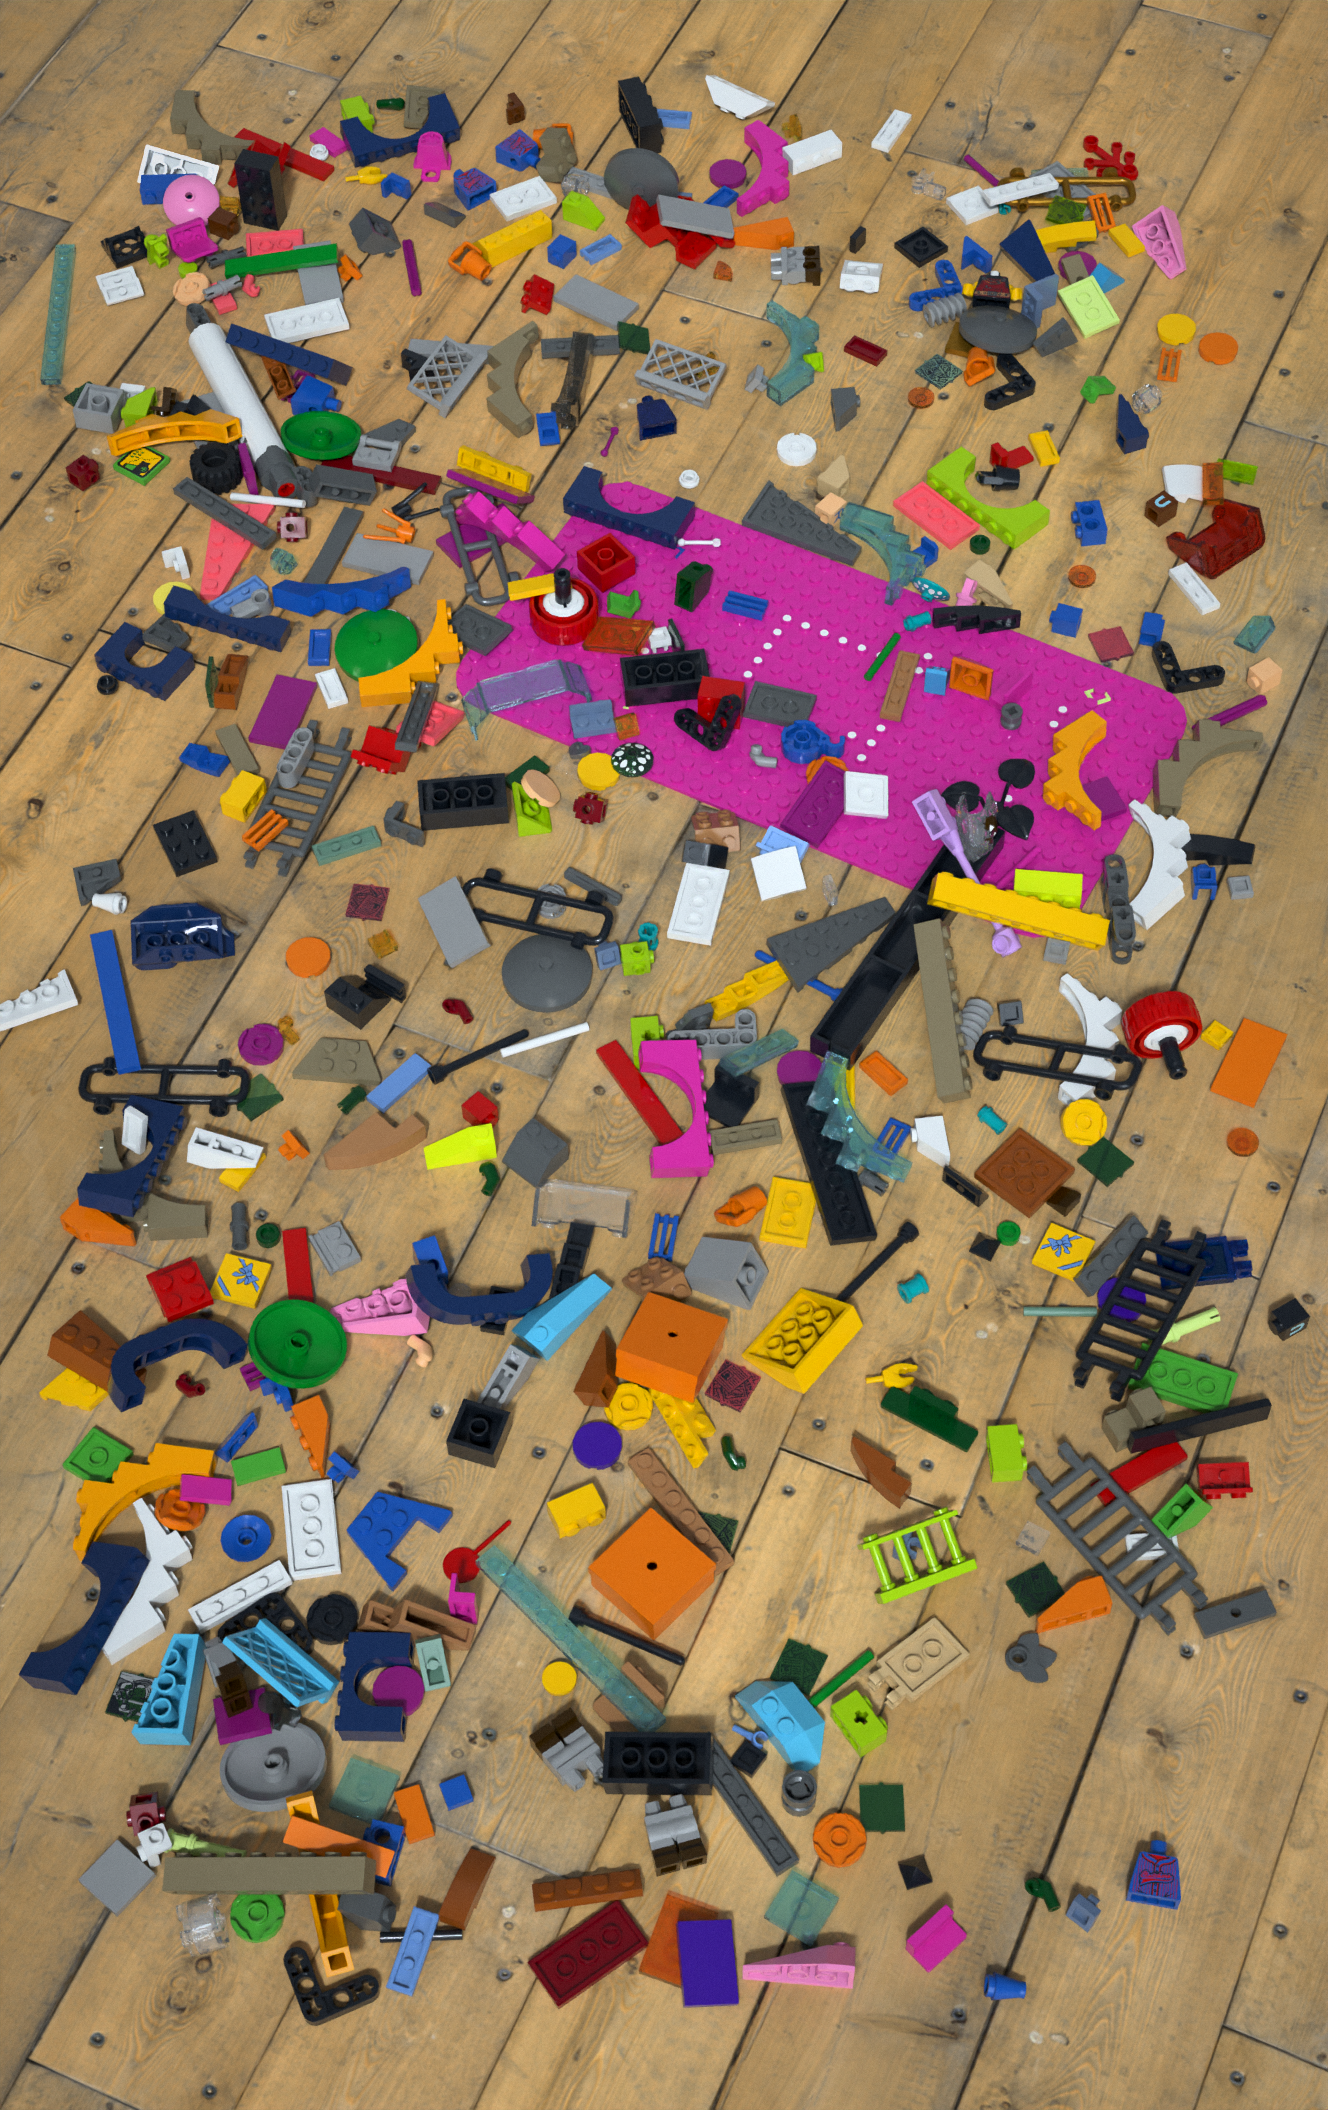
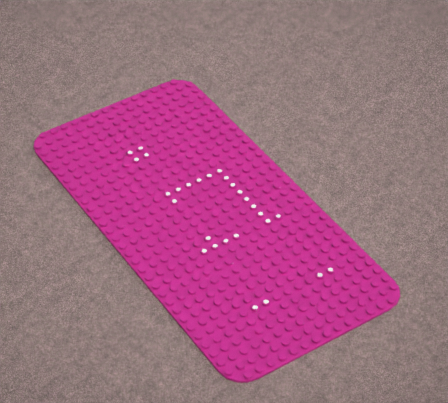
M628 481L607 484L602 487L600 492L603 499L609 505L620 511L633 514H644L660 510L674 500V498ZM695 507V517L682 539L713 541V539L718 538L721 540V545L719 547H714L713 545H684L681 548L685 549V551L677 559L675 556L681 551L677 548L674 550L571 516L552 541L565 554L553 570L546 572L539 565L535 564L524 579L552 574L559 568H565L569 570L572 578L582 580L591 586L597 595L599 604V622L594 633L586 640L574 645L560 646L550 644L538 637L531 627L529 617L530 597L514 601L509 599L495 618L510 624L513 631L486 656L470 649L456 671L457 689L463 699L481 710L567 746H571L575 742H582L583 745L590 746V754L597 752L606 753L615 757L619 766L622 761L627 760V766L620 768L624 770L629 768V772L633 773V771H636L634 773L720 810H730L735 813V816L765 829H768L771 825L792 836L795 835L780 828V824L808 785L806 770L810 763L798 764L784 757L781 752V733L784 726L743 717L740 729L732 730L725 748L711 751L681 730L674 722V714L679 709L690 708L698 714V699L630 706L629 709H623L625 699L620 675V658L705 649L710 677L745 682V706L755 681L817 695L809 721L816 723V727L830 737V742L833 744L839 743L840 736L845 737V752L838 759L846 764L850 772L888 776V817L882 819L846 815L843 811L818 849L812 845L809 847L913 890L944 845L940 839L935 841L931 839L912 801L930 790L937 789L941 795L950 785L960 781H968L980 788L978 796L983 797L988 807L994 801H1001L1007 784L998 775L1001 763L1009 759H1026L1031 761L1035 767L1034 779L1029 786L1023 789H1018L1011 784L1004 807L1008 806L1011 808L1013 805H1023L1033 812L1034 823L1027 840H1024L1005 831L1004 847L981 879L980 884L995 885L1033 847L1039 846L1042 852L1023 870L1083 874L1081 910L1104 872L1105 858L1116 852L1134 821L1131 817L1129 804L1134 799L1141 804L1145 802L1153 788V769L1157 761L1171 758L1178 740L1182 739L1187 725L1185 708L1172 693L1013 630L979 634L977 628L956 632L955 626L934 629L931 620L929 625L916 628L913 632L907 631L903 625V620L908 615L915 616L928 611L932 619L933 608L950 606L936 600L927 602L918 593L744 527ZM611 533L635 556V574L602 593L578 569L577 551ZM693 561L703 565L708 564L713 569L710 589L693 612H689L674 605L677 573ZM633 590L638 591L639 599L641 600L640 608L638 611H635L631 618L608 613L607 595L609 592L629 597ZM728 591L769 600L768 608L762 621L722 611V604L725 602L726 596H728ZM666 626L672 645L668 646L667 651L660 647L656 648L657 653H653L646 638V630ZM898 633L901 639L872 680H865L864 675L892 635ZM900 650L920 654V660L901 722L880 718V711ZM953 656H962L980 662L993 669L991 695L1015 672L1023 677L1031 670L1033 672L1032 687L1016 703L1023 709L1021 726L1015 730L1003 728L1000 724V709L991 705L988 700L949 688L950 678L945 696L924 692L926 668L936 666L951 669ZM1093 689V692L1090 693L1093 698H1088L1084 691ZM1107 692L1111 701L1098 705L1097 700L1106 698L1104 694ZM610 699L612 701L616 733L574 739L570 723L569 706ZM1091 710L1107 721L1106 737L1097 743L1086 755L1079 771L1081 784L1084 785L1108 777L1127 807L1126 813L1101 821V827L1095 831L1083 824L1077 816L1068 812L1065 807L1057 811L1043 799V784L1051 779L1048 775V759L1056 754L1053 751V735ZM698 724L697 731L702 735L703 727ZM636 744L643 745L644 748L641 749V748L636 747L635 745H636ZM754 744L761 745L762 753L765 756L776 757V768L756 765L749 755L751 746ZM619 751L624 752V754L621 756H615V754ZM822 754L818 759H821V757H824L826 755ZM637 758H645L646 763H640ZM639 766H643L644 770L640 771ZM980 801L978 807L971 812H960L946 804L951 816L956 819V825L960 823L966 813L986 822L987 813H983ZM1014 879L1003 889V891L1013 890ZM1012 928L1013 931L1019 935H1024L1032 938L1045 937L1042 935Z

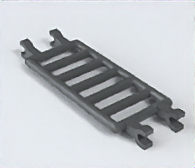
M310 720L307 728L312 731L314 741L318 737L320 730L317 729L318 721ZM341 728L335 747L314 743L315 752L340 757L341 761L338 766L309 760L306 766L307 768L334 774L331 782L302 775L298 781L299 784L326 790L323 798L279 788L280 784L276 772L249 827L250 829L271 809L275 811L276 815L280 814L284 817L310 823L307 831L286 827L279 833L303 839L299 848L272 841L264 847V849L283 853L276 864L280 868L278 871L279 876L287 877L295 856L302 858L306 855L351 760L352 753L346 750L352 741V738L348 737L351 732L348 728ZM274 796L318 806L315 815L271 805ZM251 846L243 856L247 860L245 867L254 869L260 851L258 852Z
M1065 1441L1058 1447L1060 1451L1058 1456L1073 1469L1070 1473L1051 1486L1035 1465L1027 1471L1029 1482L1042 1493L1037 1497L1036 1504L1095 1571L1103 1577L1104 1581L1137 1618L1143 1620L1151 1615L1165 1634L1169 1636L1176 1630L1174 1627L1176 1622L1160 1607L1167 1600L1182 1590L1199 1611L1207 1606L1206 1601L1208 1597L1191 1582L1197 1577L1198 1572L1094 1458L1090 1457L1082 1462ZM1091 1469L1100 1480L1057 1513L1048 1502ZM1108 1488L1117 1499L1076 1531H1073L1065 1520ZM1124 1506L1134 1517L1090 1550L1081 1539ZM1139 1525H1142L1151 1536L1107 1569L1098 1558ZM1158 1543L1167 1555L1124 1588L1115 1576ZM1175 1562L1185 1574L1141 1607L1132 1595Z

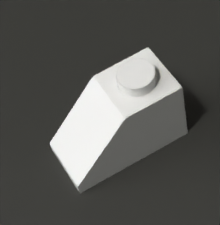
M943 1116L915 1118L914 1128H910V1137L912 1142H916L917 1151L943 1168L945 1166L949 1167L950 1151Z

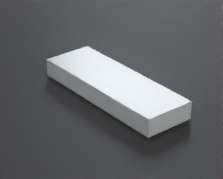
M895 109L872 141L871 148L888 153L910 123L912 115Z
M1187 562L1169 569L1168 575L1201 615L1220 608V602Z

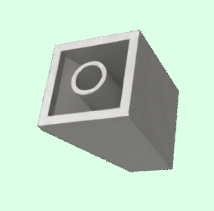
M702 1237L685 1269L684 1275L692 1290L740 1308L751 1310L769 1271L751 1242Z

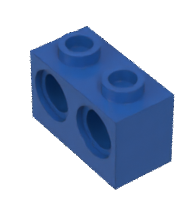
M1100 501L1075 502L1074 511H1071L1072 524L1075 523L1076 525L1075 536L1079 538L1081 547L1106 544L1108 529Z
M373 1819L371 1827L365 1829L363 1840L395 1850L386 1878L375 1875V1883L391 1887L406 1838L404 1826ZM381 1836L390 1837L386 1843L380 1844L376 1842Z

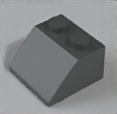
M363 207L349 223L352 235L357 242V247L364 253L368 252L372 255L397 250L401 247L391 222Z
M532 1118L517 1132L502 1159V1163L537 1189L569 1159L568 1144L536 1119Z

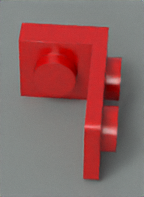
M998 442L991 445L989 462L993 467L994 465H1001L1016 469L1034 461L1033 455L1025 446L1008 452Z

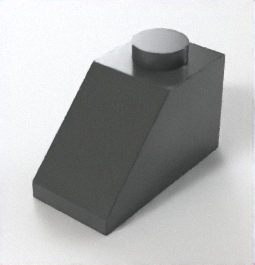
M855 387L831 389L830 404L835 432L840 431L857 416V407H860V396L856 395Z
M376 1892L369 1895H341L337 1908L338 1911L361 1930L390 1932L392 1922L396 1918V1905L385 1895Z

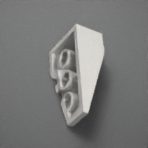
M146 145L137 182H141V175L197 173L215 185L219 166Z

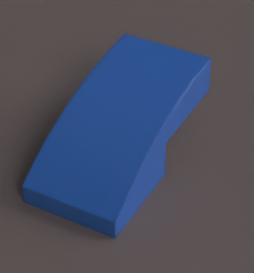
M556 412L536 414L540 446L560 444Z
M189 743L179 757V760L184 764L216 777H220L230 763L227 756L210 753L207 746Z

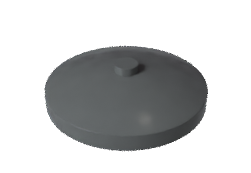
M630 148L619 151L611 157L604 173V183L608 193L618 204L628 210L632 197L637 194L651 207L657 203L656 198L658 194L676 198L679 191V177L672 164L661 155L647 149Z
M991 305L977 306L966 310L960 317L959 332L962 337L972 345L990 352L1005 354L1023 352L1031 348L1036 340L1037 328L1033 321L1024 314L1009 308Z
M541 934L528 937L517 943L507 953L503 961L502 981L505 991L515 1003L531 1011L549 1013L567 1009L580 1001L590 988L592 964L588 953L584 948L583 950L573 948L570 945L571 941Z

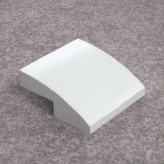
M133 266L96 276L97 284L107 306L144 296Z
M1169 465L1162 468L1165 491L1175 497L1177 501L1185 503L1188 498L1203 502L1209 500L1210 491L1205 467Z
M796 846L751 858L761 902L806 890Z

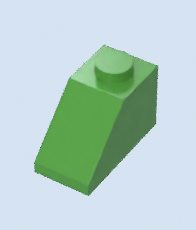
M1185 1484L1151 1521L1168 1538H1172L1196 1526L1211 1511L1213 1506L1197 1490Z

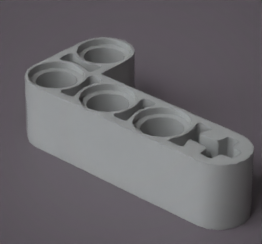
M742 1009L735 1015V1028L678 1030L671 1032L667 1036V1040H696L697 1048L701 1049V1060L749 1058L757 1050L756 1017L753 1011Z

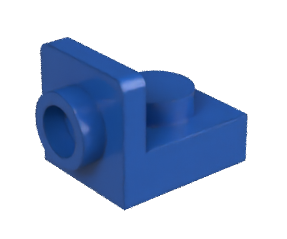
M390 173L381 182L382 197L387 198L391 193H394L397 196L408 199L411 196L410 181L395 173Z
M926 536L922 537L921 546L906 555L905 562L920 573L937 561V544Z
M267 1377L259 1381L263 1396L274 1394L277 1405L282 1404L285 1412L292 1410L293 1402L288 1387L275 1383Z

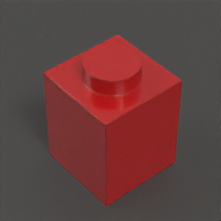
M479 1091L461 1105L463 1118L472 1126L491 1123L493 1128L499 1120L498 1107Z

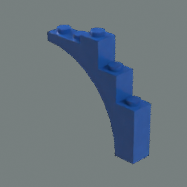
M400 567L377 577L347 583L312 584L286 579L272 586L274 606L309 617L324 609L340 614H345L356 607L377 612L389 605V599L411 588L409 568Z

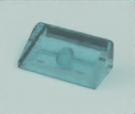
M1253 616L1233 641L1234 645L1256 654L1275 630L1272 617Z

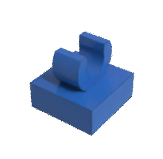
M335 1451L328 1458L334 1466L328 1470L327 1475L337 1483H340L345 1475L354 1479L360 1472L344 1456Z

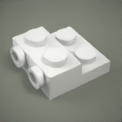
M845 260L841 272L840 288L849 292L862 290L868 294L878 292L883 264Z

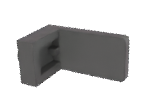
M396 800L393 806L389 807L383 819L385 832L392 837L403 839L412 845L423 847L425 845L424 832L402 823L406 817L404 803Z

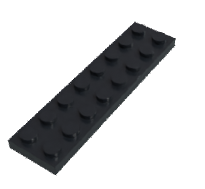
M827 1081L783 1084L781 1087L782 1097L830 1246L875 1241L877 1233Z

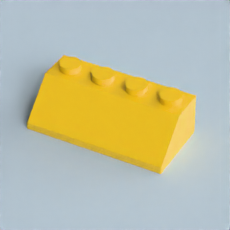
M540 210L471 244L483 252L481 256L493 268L552 239V220Z

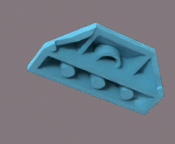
M755 1681L735 1695L737 1701L760 1730L767 1734L768 1740L793 1771L803 1770L808 1772L820 1763L825 1721L793 1682Z

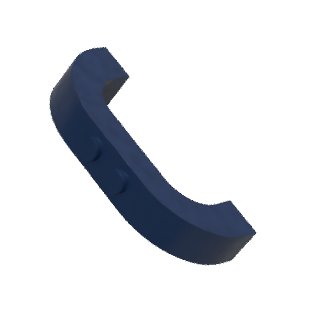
M550 1253L527 1255L520 1265L524 1280L523 1289L513 1293L470 1297L454 1296L444 1290L438 1281L434 1263L411 1265L405 1278L412 1299L428 1316L437 1321L452 1325L471 1324L472 1326H480L486 1322L503 1324L509 1320L521 1318L535 1309L550 1287L553 1269Z
M184 1319L161 1326L152 1332L139 1335L126 1342L116 1351L111 1362L107 1382L109 1396L122 1413L143 1403L146 1386L136 1376L135 1372L137 1370L187 1350L205 1352L212 1356L223 1369H226L244 1361L248 1344L234 1330L212 1320Z

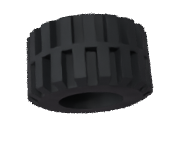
M217 441L215 443L208 442L206 445H200L199 449H195L193 451L194 454H191L189 462L193 481L212 493H217V495H221L224 492L228 493L230 492L229 490H234L237 488L236 485L241 483V479H243L239 452L234 446H228V443Z

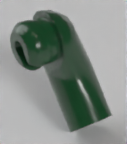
M486 1162L479 1167V1172L486 1178L481 1192L486 1196H492L500 1181V1177L495 1165L491 1162Z

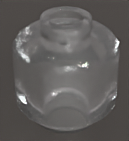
M578 174L566 175L561 183L562 193L565 197L571 191L586 196L590 188L586 177Z
M1151 384L1142 386L1133 393V408L1143 414L1152 412L1161 405L1162 393L1160 389Z

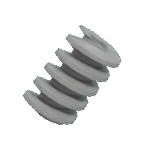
M960 293L923 305L925 320L931 328L934 327L935 322L937 325H941L942 320L944 323H947L949 318L951 321L955 320V314L960 318L962 312L967 310L964 297Z
M970 999L962 1009L963 1024H961V1032L966 1037L964 1050H973L976 1047L975 1043L979 1041V1037L983 1034V1030L990 1021V1016L993 1015L994 1010L992 1006L984 1000Z

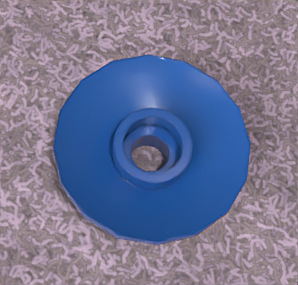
M242 1515L235 1517L226 1524L220 1541L223 1551L229 1558L237 1562H250L266 1553L270 1546L272 1535L269 1526L263 1519L255 1515ZM245 1540H251V1541H252L250 1544H247V1545H244V1544H243V1542H244Z

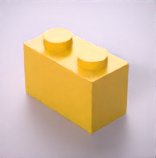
M242 770L232 780L229 789L220 797L222 814L245 823L267 792L265 779Z
M593 1483L547 1502L548 1515L560 1539L565 1536H574L581 1529L588 1526H597L606 1519L605 1506Z

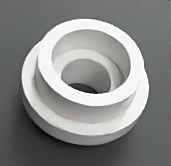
M322 144L312 146L310 156L321 161L325 160L329 155L328 150Z
M685 470L679 477V483L684 488H695L699 484V476L694 470Z

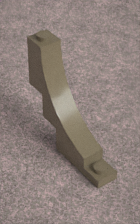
M531 321L487 351L489 365L494 369L487 374L488 388L494 392L486 398L488 412L517 438L529 433L533 429L532 415L524 407L517 395L516 382L520 369L530 356V344L539 339L538 325L534 321Z

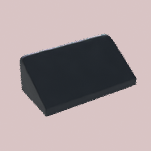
M948 1166L944 1167L942 1181L968 1201L980 1207L988 1199V1194L957 1171Z

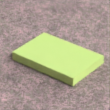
M1093 275L1058 290V296L1084 339L1119 324L1120 319Z

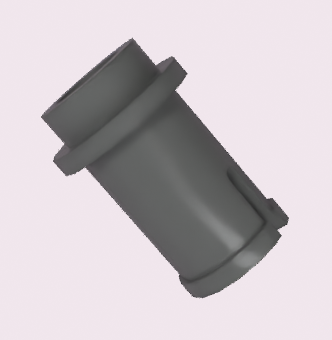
M864 1169L859 1176L861 1186L868 1187L882 1197L887 1191L885 1188L888 1189L889 1184L873 1175L872 1170L867 1171Z

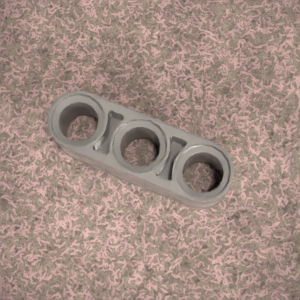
M302 727L294 731L277 764L279 784L284 788L296 786L314 752L312 731L308 728Z

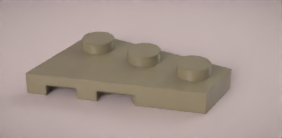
M407 85L403 127L421 129L429 117L428 97L443 94V89Z

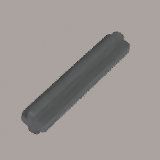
M568 867L564 872L565 879L588 892L594 891L602 894L605 897L604 900L614 906H618L621 903V894L576 869Z

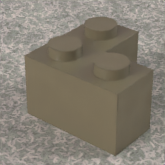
M548 127L539 138L545 155L537 163L536 168L544 182H561L576 163L577 156L567 128Z
M1151 1386L1146 1389L1139 1388L1129 1395L1126 1408L1119 1411L1115 1409L1105 1415L1102 1430L1117 1453L1127 1448L1131 1432L1163 1424L1166 1410Z

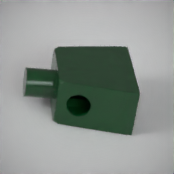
M693 561L677 573L674 605L689 612H693L710 589V580L713 574V569L710 565H703Z

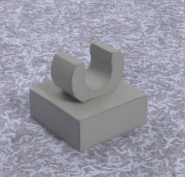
M757 364L748 374L744 390L752 393L755 388L761 392L767 388L766 382L769 378L763 375L764 368Z

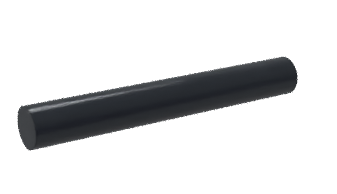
M438 1929L435 1931L432 1941L463 1940V1930ZM405 1931L380 1932V1943L402 1942Z

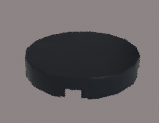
M330 1594L328 1597L317 1599L309 1608L306 1617L308 1630L312 1637L321 1644L337 1645L347 1641L349 1632H355L359 1622L358 1613L352 1601L345 1596Z

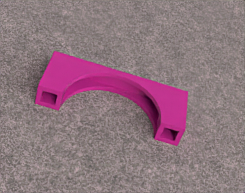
M696 1040L641 1041L638 1049L640 1072L654 1073L674 1082L685 1093L692 1109V1125L683 1136L672 1143L652 1147L649 1155L651 1178L707 1177L710 1168H713L714 1161L713 1154H709L708 1146H711V1134L706 1131L709 1116L708 1111H704L706 1091L702 1090L701 1083L704 1081L703 1069H699L701 1049L697 1048Z

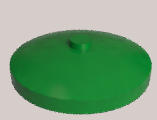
M329 411L300 413L287 419L281 427V440L286 449L298 456L309 459L328 460L349 455L357 449L361 437V429L353 419Z
M380 609L377 612L369 610L354 616L343 625L336 637L334 650L342 671L348 677L359 682L361 677L380 674L405 662L419 650V640L413 624L402 614L387 609Z
M283 1300L267 1306L256 1316L248 1336V1350L255 1366L267 1378L286 1387L305 1389L322 1385L338 1373L346 1356L347 1339L339 1321L323 1307L304 1300Z

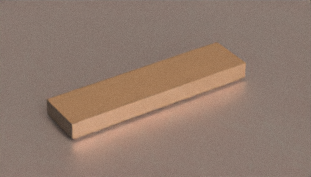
M899 650L880 711V718L901 722L920 660V654Z

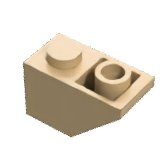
M840 455L830 463L824 473H820L817 478L819 494L826 497L831 492L841 498L847 494L850 476L845 456Z

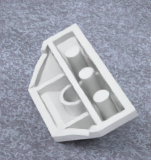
M706 75L705 80L714 104L721 106L720 110L736 113L735 116L737 118L745 120L746 117H755L775 105V102L716 75Z

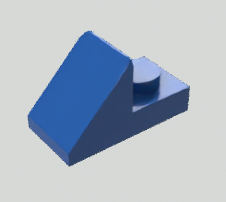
M965 236L961 270L974 264L976 268L985 274L990 272L993 256L971 238Z

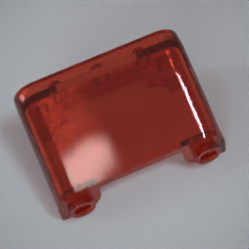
M1224 499L1215 505L1212 511L1214 523L1186 540L1182 532H1173L1166 537L1168 547L1204 578L1216 579L1263 547L1266 536L1260 508Z

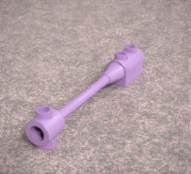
M937 789L930 790L912 801L933 841L940 839L949 851L956 856L966 877L980 884L964 854L956 819L951 816L946 806V801ZM991 922L995 929V933L992 936V947L996 953L1001 954L1002 958L1022 948L1020 938L1015 934L1012 927H1004L1002 924Z

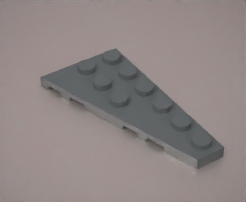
M769 480L742 519V526L851 566L854 565L861 554L862 547L845 534L836 532L831 524L822 522L817 514L799 501L790 499L785 491H779L774 487V483Z
M883 897L767 938L766 945L798 993L809 981L813 982L817 979L822 971L830 969L852 952V949L857 944L861 945L865 942L870 934L879 931L887 925L896 912L888 900Z

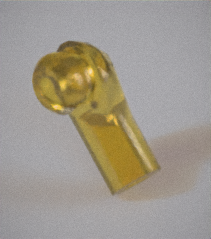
M286 1015L283 1019L280 1018L277 1021L281 1035L291 1046L295 1045L300 1038L291 1029L293 1026L292 1018Z

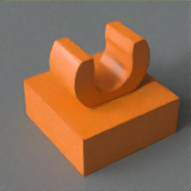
M346 254L340 258L343 265L337 271L345 282L351 276L356 280L363 276L357 264Z
M287 1130L282 1135L286 1143L280 1146L278 1151L288 1161L293 1159L296 1154L302 1159L310 1154L299 1138L291 1131Z

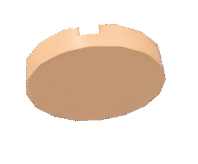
M199 272L188 273L185 275V278L177 280L173 287V294L176 301L184 306L192 303H201L206 295L202 293V290L211 287L208 278Z
M532 769L522 776L521 784L524 791L533 800L534 798L539 800L538 803L541 806L553 807L559 801L560 792L553 781L546 775Z

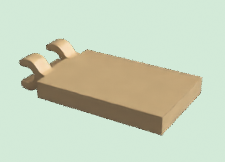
M934 1617L877 1661L876 1666L879 1670L868 1677L870 1681L867 1685L875 1692L886 1681L893 1691L886 1696L888 1700L885 1701V1704L892 1711L905 1698L910 1703L915 1701L964 1663L970 1654Z

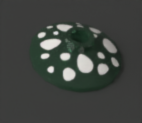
M640 743L622 744L611 755L613 769L625 777L642 776L649 772L653 766L654 756L651 750Z

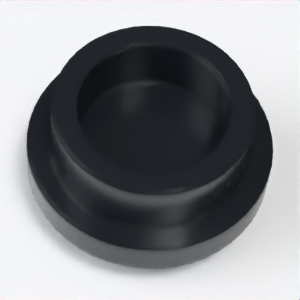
M104 675L99 678L97 683L99 693L110 695L117 691L118 682L113 676Z

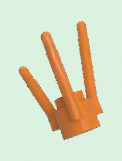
M383 508L382 512L400 522L403 526L399 525L395 529L377 524L376 527L396 533V537L363 535L364 539L405 544V542L412 543L416 528L411 526V522L403 520Z

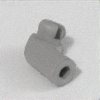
M754 744L751 746L749 755L756 765L776 768V757L765 756L762 753L761 745Z

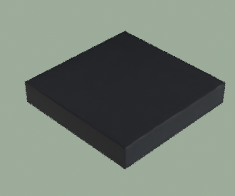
M925 227L919 228L894 243V248L918 268L948 252V246Z

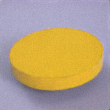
M566 1662L551 1663L542 1674L544 1689L554 1696L569 1694L577 1683L574 1668Z

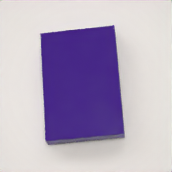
M731 1919L678 1921L676 1923L683 2008L737 2006L739 2004Z

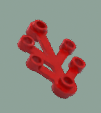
M1088 135L1084 138L1083 148L1088 153L1094 152L1103 159L1086 158L1084 160V169L1093 170L1095 166L1100 167L1097 169L1096 177H1103L1102 172L1106 169L1104 167H1114L1117 169L1118 177H1126L1131 181L1138 178L1137 167L1133 165L1135 162L1134 152L1128 151L1124 154L1126 165L1120 163L1122 143H1112V157L1098 146L1099 140L1096 136Z

